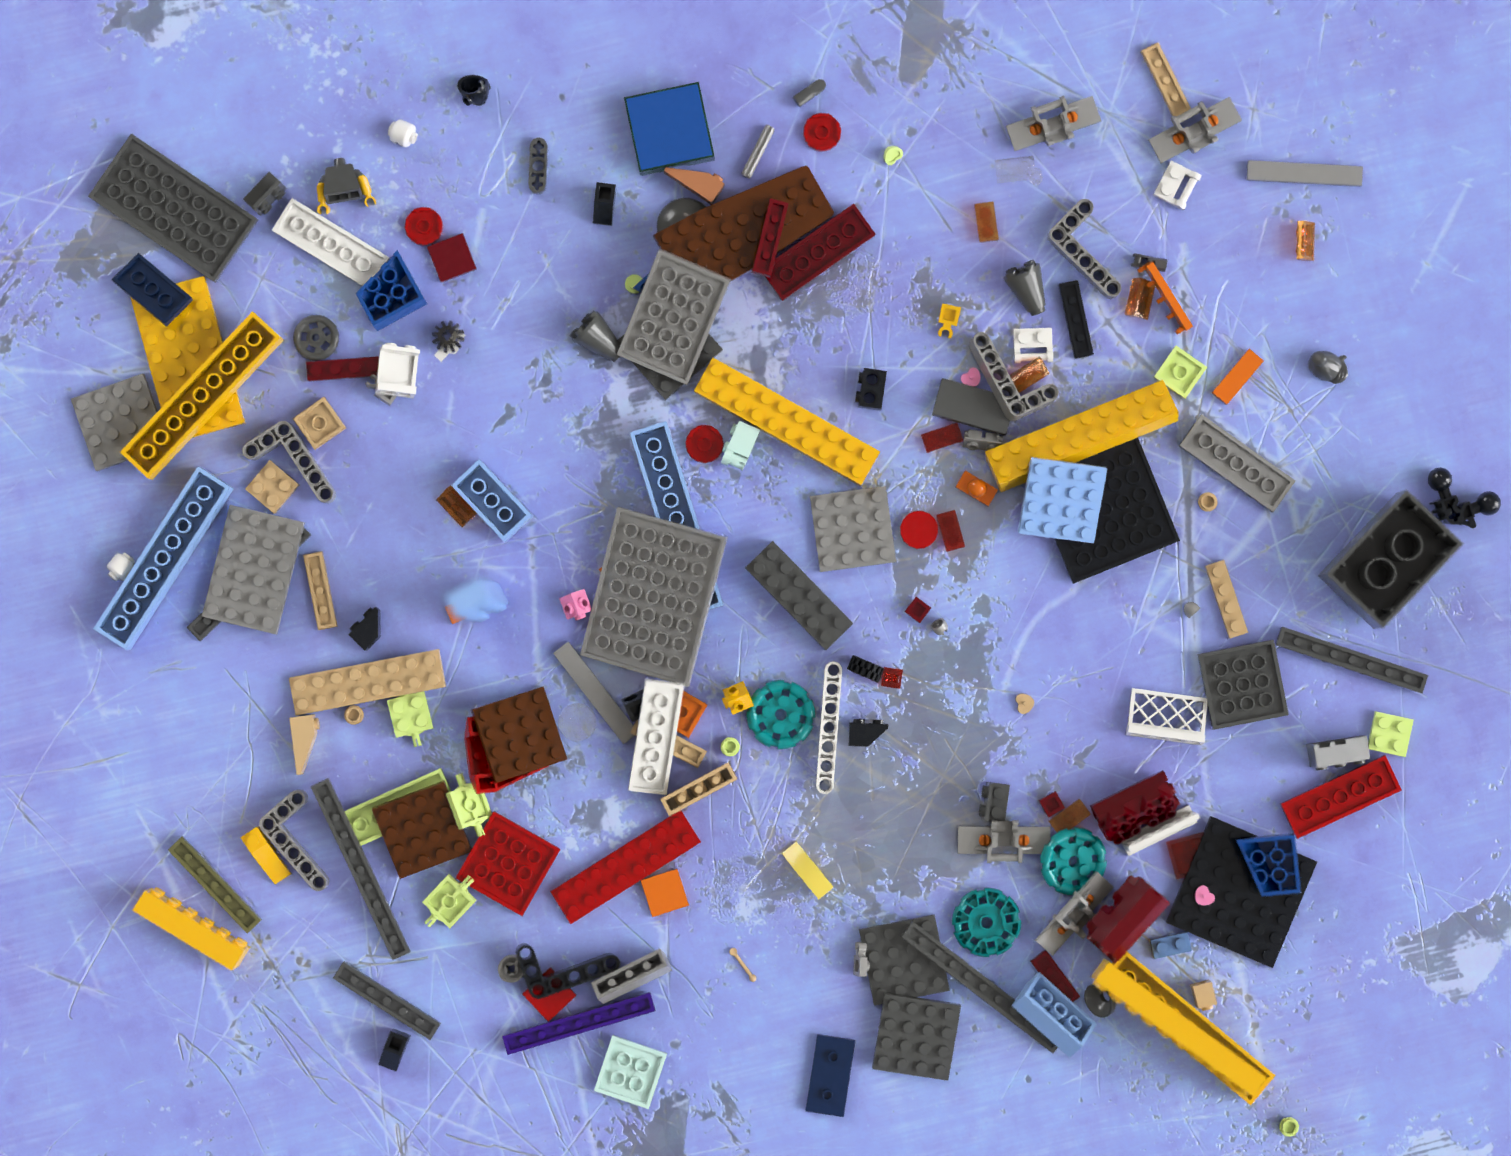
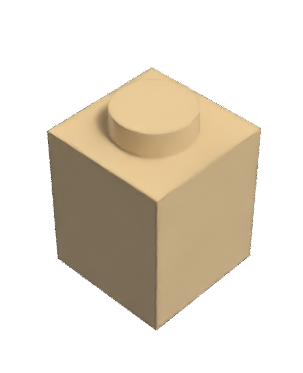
M1205 980L1190 984L1196 1007L1202 1009V1011L1213 1009V1005H1216L1217 1001L1212 982Z

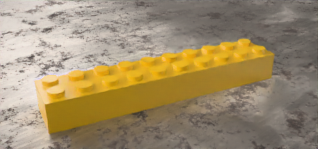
M252 311L120 453L148 479L153 480L284 339Z
M715 358L711 359L694 389V393L859 486L862 485L880 453L877 449Z
M1161 380L985 451L986 461L1000 492H1004L1026 483L1031 457L1075 463L1177 422L1178 410L1164 381Z
M1126 952L1116 963L1112 962L1111 964L1268 1078L1254 1097L1250 1094L1246 1097L1234 1088L1235 1083L1230 1085L1218 1076L1220 1072L1213 1073L1210 1071L1248 1104L1252 1105L1275 1075L1131 954Z
M1105 958L1091 975V978L1094 980L1092 983L1103 992L1108 990L1110 992L1108 995L1119 1004L1123 1001L1125 1003L1124 1007L1135 1016L1139 1013L1141 1015L1140 1019L1150 1027L1153 1025L1157 1026L1155 1030L1167 1039L1169 1036L1172 1037L1171 1041L1182 1050L1187 1048V1053L1198 1062L1202 1059L1204 1061L1203 1065L1213 1073L1220 1072L1218 1076L1230 1085L1235 1083L1234 1088L1246 1097L1249 1094L1254 1097L1268 1079Z

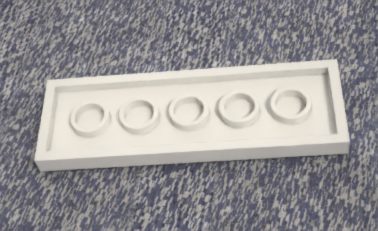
M291 198L272 229L276 234L361 286L381 269L380 267L390 259L385 254Z
M645 679L629 779V791L667 795L684 690L683 683Z

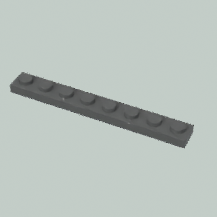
M1285 627L1280 628L1275 643L1277 646L1418 693H1423L1428 678L1426 674Z

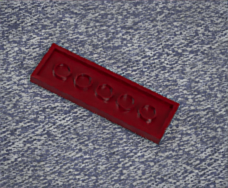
M852 204L777 257L771 277L765 278L780 299L784 301L876 236V234L855 204Z

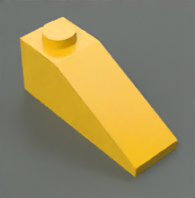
M259 826L240 837L251 855L274 884L291 875L277 850Z

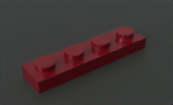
M772 198L769 199L751 273L771 277L789 203Z
M379 356L306 362L307 381L371 377L372 374L377 376Z

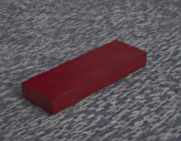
M1046 950L1030 960L1036 970L1072 1002L1080 997Z

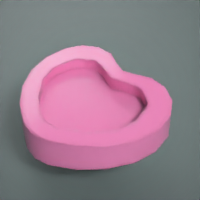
M974 367L970 368L968 373L961 376V382L976 387L980 382L979 370Z
M1201 885L1196 889V903L1210 905L1214 902L1215 896L1209 892L1207 886Z

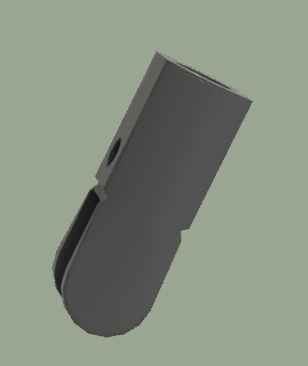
M818 79L809 87L793 96L796 104L801 107L814 98V96L821 93L826 87L825 81Z
M1133 254L1134 263L1131 264L1132 267L1140 268L1143 266L1141 264L1142 259H1147L1146 263L1154 262L1159 271H1166L1167 259Z

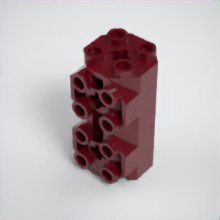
M1164 770L1090 805L1095 820L1097 819L1098 826L1106 840L1113 841L1114 844H1121L1123 841L1139 835L1142 831V824L1155 827L1175 817V810L1180 805L1177 796L1173 795L1176 791L1172 783L1168 784L1166 782L1168 778Z
M1129 876L1125 883L1114 892L1112 897L1114 905H1103L1100 911L1087 923L1089 935L1086 938L1114 963L1126 954L1170 904L1140 876Z

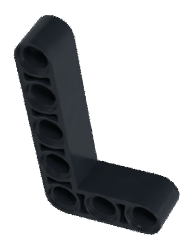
M522 943L517 946L515 951L528 991L535 999H542L617 970L620 966V960L616 955L606 953L543 976L535 952L529 944ZM523 948L530 950V954L526 958L520 956V951ZM608 958L615 959V964L612 967H606L605 963ZM592 964L596 965L597 971L589 974L587 972L588 967ZM530 966L536 967V973L533 976L526 974V970ZM577 971L579 977L574 981L570 980V973ZM560 978V985L552 987V979ZM538 984L542 985L541 993L534 994L533 987Z

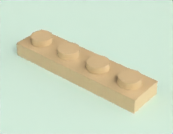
M1221 560L1206 565L1205 568L1228 638L1248 633L1225 561Z

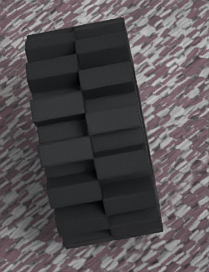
M852 655L847 667L848 670L877 683L884 671V668Z

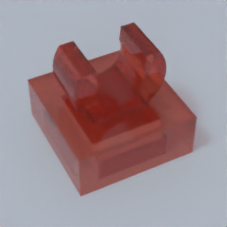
M884 667L881 686L900 689L903 670Z

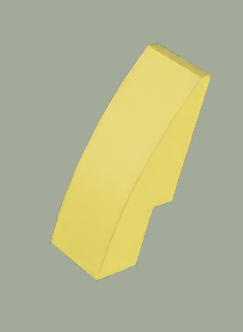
M797 841L782 853L818 899L833 888V885Z

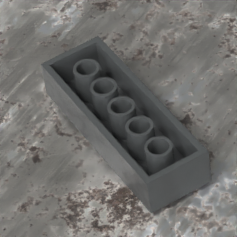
M773 541L745 567L825 651L854 624Z

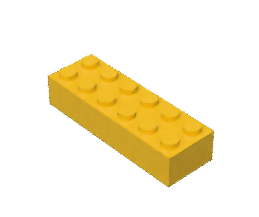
M158 887L144 890L132 911L231 971L239 967L250 949L246 940L241 937L236 939L231 936V932L224 927L218 928L214 925L215 922L208 917L203 919L197 915L198 911L191 907L185 908L181 905L182 902L175 897L170 899L165 896L166 892Z

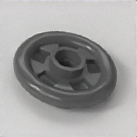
M311 315L298 323L294 331L293 341L296 350L303 357L318 361L326 359L334 353L338 346L339 333L335 324L327 317ZM317 323L318 328L310 330L309 324ZM327 327L331 334L326 336L322 329ZM302 332L307 333V341H301ZM315 334L319 335L317 341L313 340V335ZM327 341L330 345L326 350H323L320 346ZM308 345L316 347L314 353L307 350Z

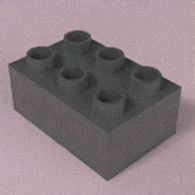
M1405 490L1396 493L1327 565L1318 577L1373 629L1384 628L1463 543L1410 492Z

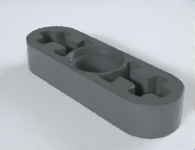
M535 138L530 143L528 185L534 194H541L546 189L548 145L542 138ZM538 142H541V145L544 146L540 150V155H544V158H533V155L537 156V149L534 146H537ZM541 161L544 164L543 169L535 171L533 169L534 162ZM532 174H544L543 177L539 176V182L543 184V186L539 187V190L532 186V184L536 183V176L532 177Z

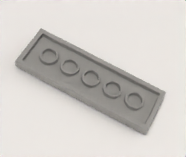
M1202 414L1179 445L1183 450L1271 512L1275 511L1295 483V480Z

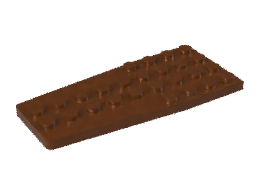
M802 166L705 207L653 235V238L660 249L733 281L753 268L770 198L789 203L777 253L829 220L834 215V211L809 167Z

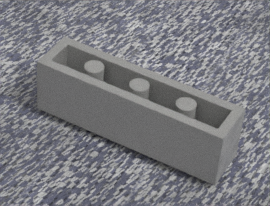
M658 949L591 982L598 1000L605 1004L672 971V968L665 953Z

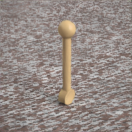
M731 948L730 954L737 959L746 971L749 980L755 982L757 979L756 975L750 972L738 956L737 949Z

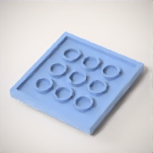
M1031 457L1018 533L1094 543L1107 468Z

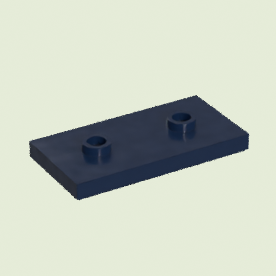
M139 253L111 279L119 288L166 327L193 301L191 296Z
M817 1034L805 1111L844 1117L855 1040Z

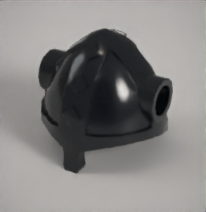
M467 75L460 78L457 84L465 105L482 106L486 103L489 90L491 89L486 78L479 75Z

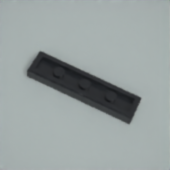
M1078 280L1059 284L1074 359L1092 356L1094 353Z

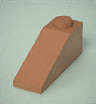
M667 167L664 170V174L710 205H713L725 187L722 182L723 179L715 173L711 175L706 172Z

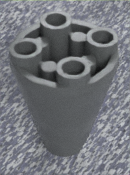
M1030 260L1024 263V267L1019 269L1013 267L1006 270L1004 281L1027 312H1030L1031 316L1044 312L1045 297L1040 264Z
M592 311L582 319L583 325L575 328L570 337L572 341L615 362L620 357L617 355L621 344L598 312Z

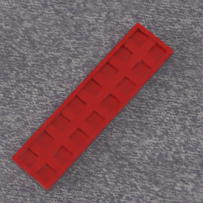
M682 810L550 892L570 924L698 845L701 841Z

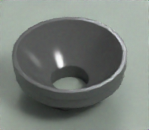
M1094 984L1086 988L1084 993L1085 1003L1094 1015L1104 1018L1114 1012L1116 1007L1115 1000L1109 996L1110 1000L1107 1001L1103 996V991L1094 986Z

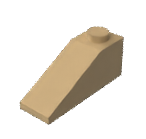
M315 714L289 718L297 775L304 774L318 734L317 730L320 729L319 719L315 718Z

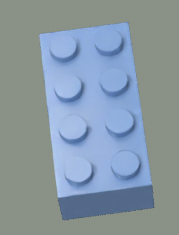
M480 459L451 485L504 542H507L533 517Z
M1040 972L1026 983L1012 1004L1013 1008L1069 1058L1083 1047L1097 1025L1096 1022Z

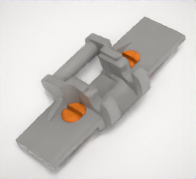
M1062 96L1059 100L1039 107H1031L1033 117L1007 125L1006 129L1014 151H1018L1045 142L1047 146H1051L1055 143L1074 138L1073 132L1075 130L1101 122V118L1093 96L1067 104L1065 97ZM1061 107L1062 113L1047 120L1040 119L1039 114Z
M1230 97L1209 108H1206L1201 101L1197 106L1177 117L1172 116L1171 121L1174 126L1150 138L1149 142L1160 163H1163L1188 149L1191 153H1196L1203 147L1217 142L1216 134L1239 123L1242 119ZM1199 113L1201 114L1202 119L1199 122L1182 128L1180 125L1183 121Z
M991 820L990 826L986 827L958 826V854H987V863H991V861H1018V863H1022L1023 854H1041L1045 844L1047 845L1050 842V827H1021L1018 820ZM1012 846L1017 848V854H992V848Z
M1096 871L1078 892L1075 891L1073 893L1074 896L1059 913L1052 916L1054 919L1035 941L1053 956L1073 932L1084 939L1087 935L1082 928L1096 915L1093 910L1114 887Z

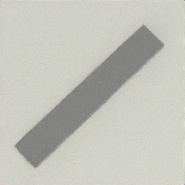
M1247 161L1248 181L1362 186L1363 166Z
M567 642L553 653L620 741L625 744L635 735L630 733L633 724L572 645Z

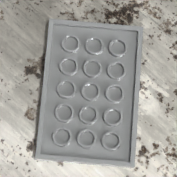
M659 249L617 355L688 385L731 279Z
M229 505L202 617L278 634L305 523Z

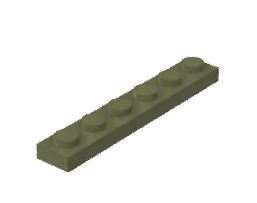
M183 836L168 849L246 933H249L262 920Z

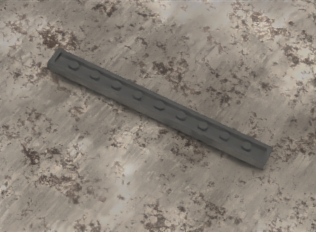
M327 778L312 785L311 789L392 960L410 953L411 950L330 779Z
M912 921L900 937L1051 1053L1056 1051L1058 1047L1012 1007L1015 999Z

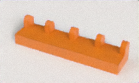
M1148 262L1138 268L1137 271L1139 273L1146 270L1151 278V281L1146 284L1147 287L1155 285L1161 297L1156 302L1159 304L1165 301L1171 313L1166 318L1169 320L1175 317L1180 325L1175 330L1176 334L1192 328L1193 325L1154 262Z

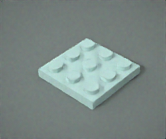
M612 1035L594 1091L649 1109L667 1053Z

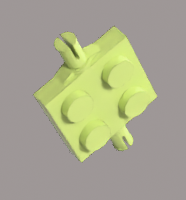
M425 692L402 695L387 700L396 738L412 736L414 747H417L416 739L418 746H421L419 734L426 730L434 729Z
M463 773L455 775L459 787L454 791L446 793L458 829L474 826L477 837L485 835L481 823L492 815L485 793L476 794L472 783L466 784Z
M448 874L424 899L422 903L429 908L432 914L425 921V924L432 920L427 925L428 927H431L436 920H439L448 928H451L477 901L467 890L470 884L474 882L472 878L466 883L471 876L468 875L460 883Z

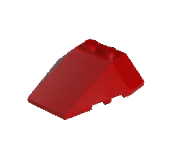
M473 717L466 718L464 740L468 773L476 794L496 792L546 768L543 767L494 783Z

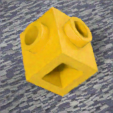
M744 681L722 690L725 696L722 698L726 709L730 708L732 714L754 706Z

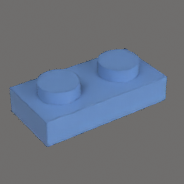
M1187 931L1150 939L1154 959L1192 951Z

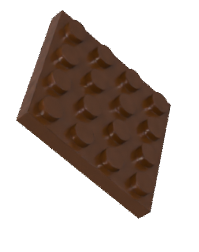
M544 686L471 710L494 783L567 760Z
M444 780L372 807V812L400 879L470 853L472 850L464 828L458 829L446 793L449 791Z

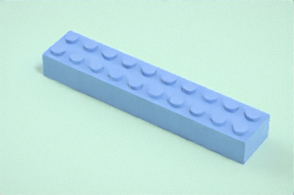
M667 421L630 432L655 516L700 529ZM717 583L709 610L724 606Z
M201 467L196 468L95 625L94 630L122 648L131 650L234 490L233 487Z
M482 577L445 596L456 618L474 622H482L490 618L488 614L492 612L499 613L507 609L505 605L509 604L499 583Z

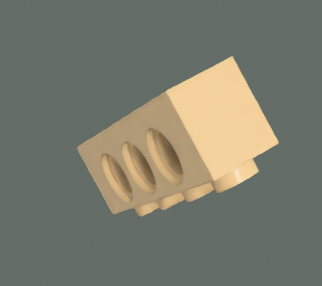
M729 762L662 797L660 800L668 815L671 816L736 781L738 778Z

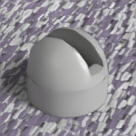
M1188 602L1184 606V613L1190 618L1200 607L1194 602Z
M939 618L932 623L931 629L937 635H944V631H948V625L943 618Z

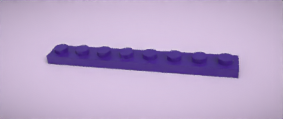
M651 992L506 1034L502 1038L507 1055L648 1014L656 1011Z

